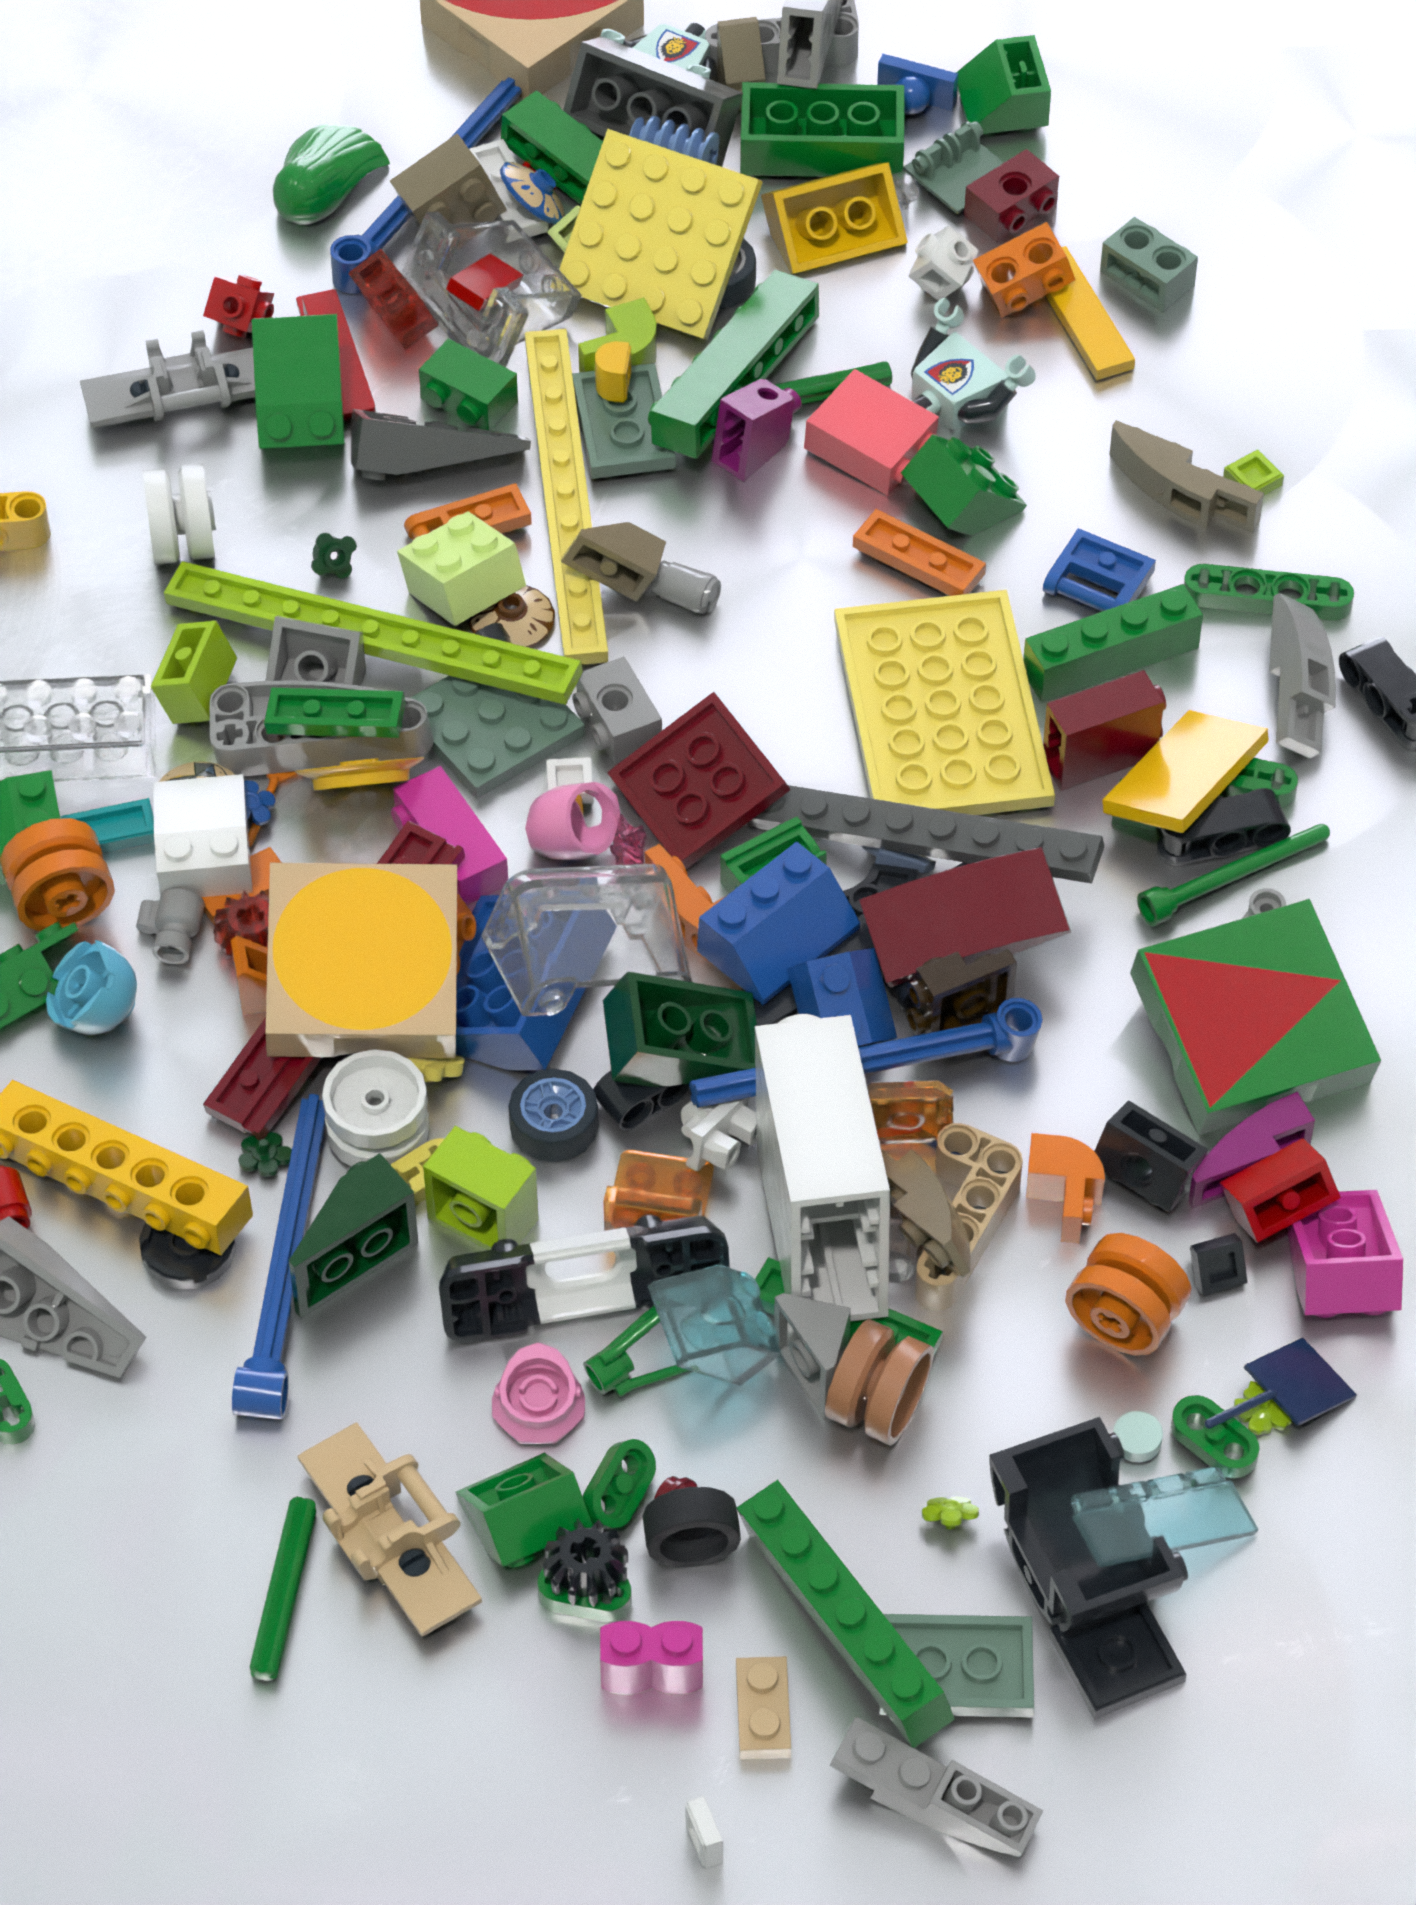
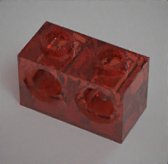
M379 249L348 273L367 302L405 350L439 326L420 296L382 249Z

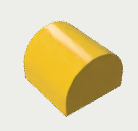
M609 342L599 347L595 353L596 391L602 398L608 401L624 403L627 400L632 372L631 346H629V342Z

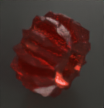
M243 889L241 899L236 900L226 897L224 908L216 910L214 916L215 929H213L214 941L218 947H221V952L226 960L233 959L231 939L236 935L268 947L269 900L263 889L255 897H250Z

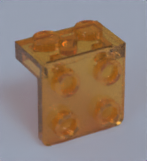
M635 1150L624 1151L620 1155L614 1186H607L603 1201L604 1231L634 1226L639 1218L646 1215H655L662 1221L691 1216H705L714 1176L713 1165L707 1161L697 1172L686 1166L687 1158Z

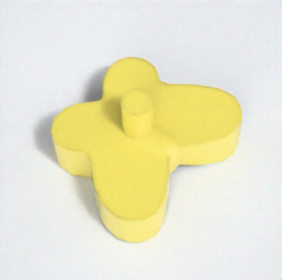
M456 1056V1058H407L424 1075V1081L428 1083L439 1082L442 1080V1077L461 1076L465 1060L460 1056Z

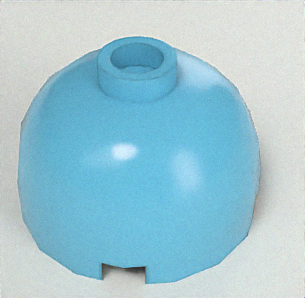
M95 940V944H90L86 941L78 943L64 956L52 978L59 981L55 995L47 992L46 998L48 1015L56 1024L85 1035H100L111 1031L124 1021L135 1007L137 992L135 971L120 952L98 940Z

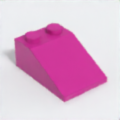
M1377 1189L1339 1191L1340 1199L1286 1227L1296 1289L1305 1315L1330 1318L1342 1313L1362 1312L1368 1315H1380L1386 1311L1402 1310L1404 1259Z

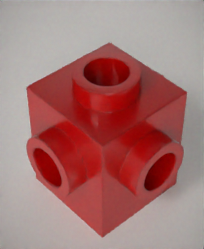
M239 274L237 279L214 276L203 317L223 323L222 331L246 338L247 333L252 332L253 318L273 317L274 304L272 301L275 293L261 288L263 281L251 276Z

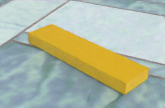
M1063 246L1062 249L1067 255L1076 280L1065 285L1059 291L1047 294V300L1096 380L1133 370L1135 368V357L1067 246Z

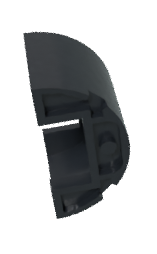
M1100 1417L989 1455L996 1505L1002 1506L1005 1504L1004 1520L1008 1527L1003 1530L1015 1563L1030 1595L1043 1616L1052 1626L1059 1624L1060 1630L1063 1632L1180 1590L1183 1581L1188 1580L1187 1567L1181 1554L1178 1551H1171L1164 1536L1148 1540L1142 1528L1143 1519L1137 1503L1134 1499L1127 1500L1118 1483L1120 1462L1124 1461L1122 1444L1116 1433H1108Z

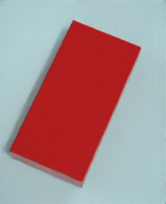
M489 253L452 276L446 290L475 310L481 311L519 287L524 274Z

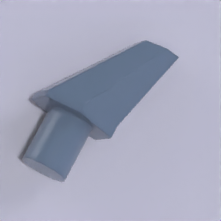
M862 846L864 850L876 857V864L919 869L921 873H929L936 864V861L926 856Z

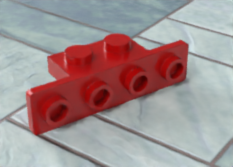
M331 289L298 296L296 298V305L300 316L337 314L344 420L351 419L352 409L376 412L375 402L337 291Z

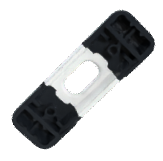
M646 1215L639 1218L634 1226L522 1245H518L512 1239H502L495 1242L491 1250L457 1255L448 1260L439 1281L444 1331L446 1336L452 1341L473 1343L525 1334L528 1328L533 1325L641 1307L650 1309L659 1301L663 1302V1305L659 1307L662 1311L710 1303L723 1297L730 1288L729 1246L725 1233L705 1216H691L662 1221L655 1215ZM614 1252L616 1255L613 1266L601 1273L565 1279L550 1278L545 1273V1264L547 1262Z

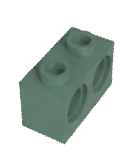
M1134 216L1102 243L1100 272L1160 311L1165 312L1195 286L1198 256L1193 254L1188 248L1177 244L1160 233L1155 227L1149 226Z

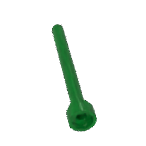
M1323 823L1317 824L1172 889L1154 886L1138 894L1137 904L1139 911L1147 924L1152 927L1170 920L1172 913L1177 911L1179 905L1327 840L1330 836V828Z

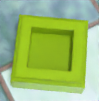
M1258 449L1225 466L1223 477L1248 485L1264 493V495L1281 487L1284 481V475Z

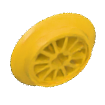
M425 757L379 761L378 758L340 762L339 766L296 770L294 772L311 779L314 791L409 781L410 768L420 763Z

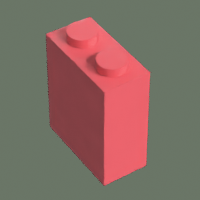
M854 369L806 420L804 449L884 495L889 496L899 483L904 485L908 482L901 474L902 470L932 434L937 436L939 416Z

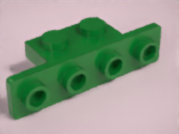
M58 921L37 933L35 937L38 943L23 951L20 944H17L0 954V1029L45 1004L47 992L55 995L59 981L52 978L54 973L42 954L72 937L79 930L75 922L62 928Z

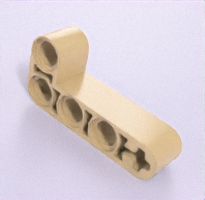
M962 1123L949 1124L939 1132L935 1167L937 1174L942 1180L960 1188L952 1203L962 1219L968 1236L971 1266L970 1272L965 1277L960 1276L948 1265L943 1268L946 1271V1275L941 1274L942 1269L931 1260L926 1251L922 1252L916 1267L915 1295L921 1306L932 1311H944L957 1301L1017 1197L1021 1186L1023 1158L1019 1149L1009 1142ZM951 1152H959L963 1155H954ZM994 1171H1003V1172H1006V1173H1004V1174H999V1173H995ZM975 1206H981V1207H985L986 1209H981V1210H979V1209H975V1208H973V1207H975Z

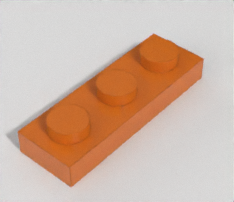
M878 509L873 511L853 535V548L949 596L970 594L986 573L985 562Z

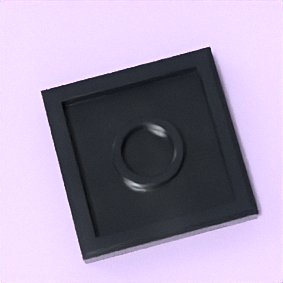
M1147 1602L1064 1632L1060 1630L1059 1624L1050 1628L1049 1637L1094 1720L1186 1681L1187 1674Z

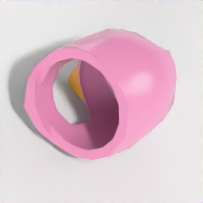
M598 782L563 785L541 794L531 804L525 830L530 847L539 855L555 860H582L599 855L608 849L616 834L620 817L617 795L607 786ZM585 792L595 797L602 809V820L599 825L587 827L583 816L582 797L579 795L580 793Z

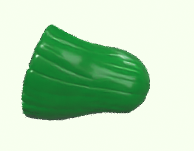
M325 123L314 126L304 132L290 146L283 168L277 174L273 184L274 205L280 216L286 221L297 225L317 223L333 213L349 192L368 173L377 168L390 165L389 158L384 152L382 145L358 127L340 125L338 123Z

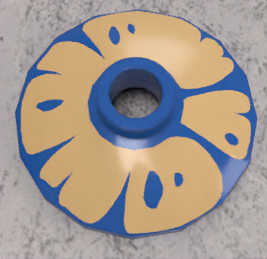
M505 162L500 168L501 179L515 199L530 213L550 224H556L565 216L564 207L554 191L556 182L551 175L542 169H537L534 172L530 168L515 162Z

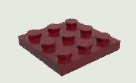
M714 691L607 772L671 857H678L685 866V869L689 868L791 790Z

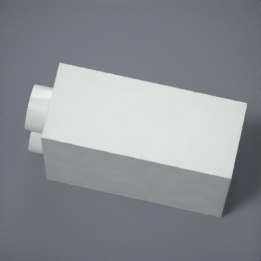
M797 1014L789 1016L777 1024L755 1026L757 1156L785 1294L851 1308L850 1321L888 1317L890 1188L851 1015L819 1018L810 1014Z

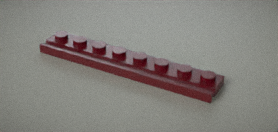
M407 821L377 864L457 865L458 868L465 858L463 847L459 845L455 847L447 843L445 838ZM266 1017L203 1103L207 1114L244 1133L247 1131L255 1135L259 1141L265 1139L322 1059V1057H267Z

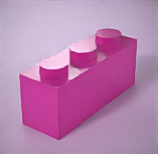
M441 766L393 788L395 807L391 808V815L399 831H401L407 821H410L445 838L447 843L455 847L457 845L463 847L465 858L457 868V894L461 896L466 905L478 901L480 896L491 895L509 886L507 857Z

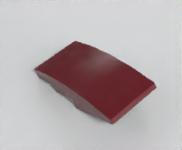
M1042 847L952 868L859 899L885 981L890 988L916 979V968L921 967L925 962L935 957L943 958L959 952L966 965L985 954L993 955L1009 949L1013 955L1071 933Z

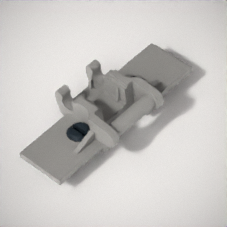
M204 330L191 332L192 343L190 353L165 358L158 338L146 340L148 368L80 380L91 428L154 417V421L163 420L164 412L219 402L221 408L229 407L232 401L255 397L253 347L211 355L209 348L206 346Z

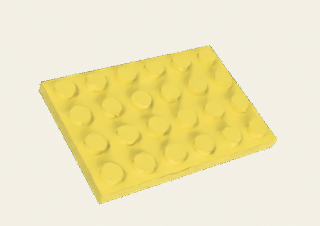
M1007 590L834 609V623L870 797L872 799L970 815L1054 806L1055 793Z

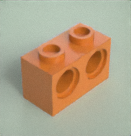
M1047 222L973 259L982 285L1001 318L1024 309L1028 304L1051 292L1059 291L1065 285L1076 280L1067 255Z

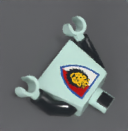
M690 23L684 31L667 24H660L649 34L630 41L624 40L625 37L614 30L603 29L600 37H606L718 82L717 65L715 60L710 57V44L705 40V32L707 30L698 23Z
M942 298L934 307L935 316L939 321L936 327H930L911 369L913 398L911 401L939 416L938 421L949 430H957L968 424L992 422L1016 396L1017 391L1015 389L1018 386L1027 387L1035 381V370L1030 365L1025 367L1026 360L1021 355H1014L1006 362L1004 371L957 332L948 335L947 331L949 328H955L963 322L964 314L960 306L957 305L950 316L944 317L949 309L950 302L947 298Z

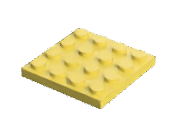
M607 129L553 287L608 307L645 298L657 324L708 341L763 182L759 179Z

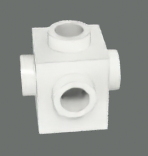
M947 225L934 235L928 233L920 240L915 248V253L918 255L908 277L939 301L969 281L975 270L972 266L973 259L976 258L979 250L967 241L963 235Z

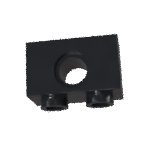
M1128 1100L1107 1121L1094 1152L1101 1160L1107 1176L1142 1195L1150 1203L1170 1212L1190 1191L1192 1175L1207 1155L1209 1149Z

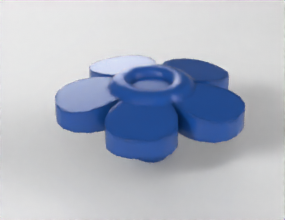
M246 780L244 785L247 821L251 816V820L256 825H265L270 820L271 813L269 810L274 807L276 799L269 791L263 790L258 793V784L254 781Z

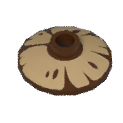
M526 585L470 617L468 622L472 634L492 623H501L510 636L508 643L533 649L544 642L552 632L555 610L546 595L540 590Z

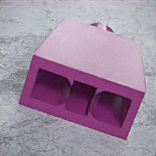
M759 379L723 397L720 400L711 461L743 482L750 478L784 448L789 441L793 414L802 406L798 393L791 388L782 390L766 379Z

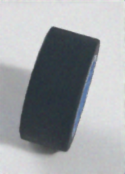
M542 1070L522 1079L512 1091L508 1105L509 1125L512 1139L522 1152L538 1160L549 1162L564 1161L585 1152L595 1140L599 1126L598 1104L595 1091L584 1078L566 1070ZM551 1114H557L558 1118L551 1119Z

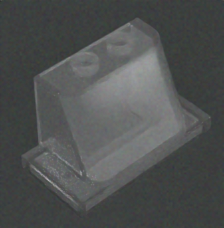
M426 212L398 279L451 340L504 367L507 366L515 345L525 341V332L547 330L568 320L573 316L582 296L515 220L450 224L440 212ZM489 253L524 274L519 287L512 291L507 287L494 288L486 307L481 311L475 310L446 290L452 276Z

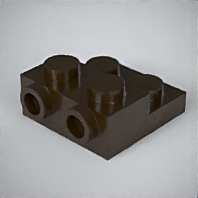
M1005 949L993 955H982L966 965L959 952H955L943 958H932L921 967L916 968V980L907 983L908 994L914 1007L906 1009L905 1012L912 1032L915 1035H922L982 1023L984 1015L996 1013L1004 1001L1014 998L1017 961L1010 950Z

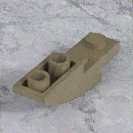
M1115 420L1112 425L1109 454L1122 472L1145 494L1168 510L1206 529L1212 519L1217 518L1249 532H1254L1260 522L1264 493L1248 485L1240 484L1217 475L1208 469L1192 465L1193 450L1145 432L1138 427Z
M881 1149L890 1188V1200L903 1221L898 1226L900 1232L913 1247L918 1248L920 1245H923L928 1256L939 1268L943 1269L948 1265L960 1276L965 1277L970 1272L971 1266L968 1236L962 1219L937 1176L928 1164L912 1149L898 1161Z

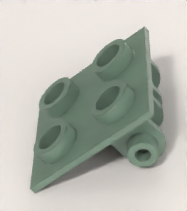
M966 121L961 125V128L954 131V134L947 133L943 136V139L938 138L935 140L932 146L925 150L917 151L915 158L903 166V170L956 214H959L964 210L966 186L1004 162L980 143V136L983 135L981 125L976 121L972 123Z

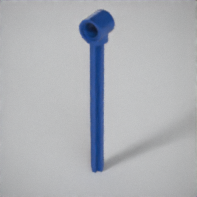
M510 77L505 81L502 80L452 136L458 134L469 149L473 148L522 94V89L515 86V80ZM399 196L389 204L362 235H346L339 237L332 243L330 247L332 282L339 291L357 294L371 286L373 282V268L381 258L380 251L411 217Z
M1011 998L1004 1001L996 1013L984 1015L982 1023L858 1047L863 1072L868 1074L982 1050H988L991 1055H996L1009 1062H1019L1026 1059L1033 1051L1043 1021L1042 1013L1029 1000ZM756 1068L690 1081L689 1087L692 1092L691 1100L693 1105L699 1108L756 1096Z
M310 1094L309 1099L302 1098L253 1356L244 1362L243 1367H237L232 1389L233 1415L283 1419L285 1416L289 1375L285 1365L281 1363L293 1300L289 1259L305 1235L325 1128L323 1100H319V1095Z

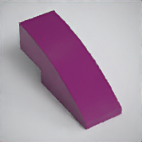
M1298 1092L1270 1103L1247 1117L1213 1147L1192 1175L1188 1199L1192 1209L1225 1197L1220 1182L1302 1138L1311 1145L1315 1119Z

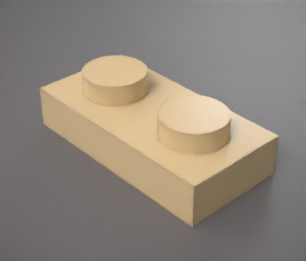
M787 1656L736 1658L740 1760L791 1758Z

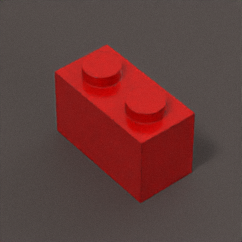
M1304 1138L1220 1182L1235 1220L1257 1243L1341 1198L1326 1159Z

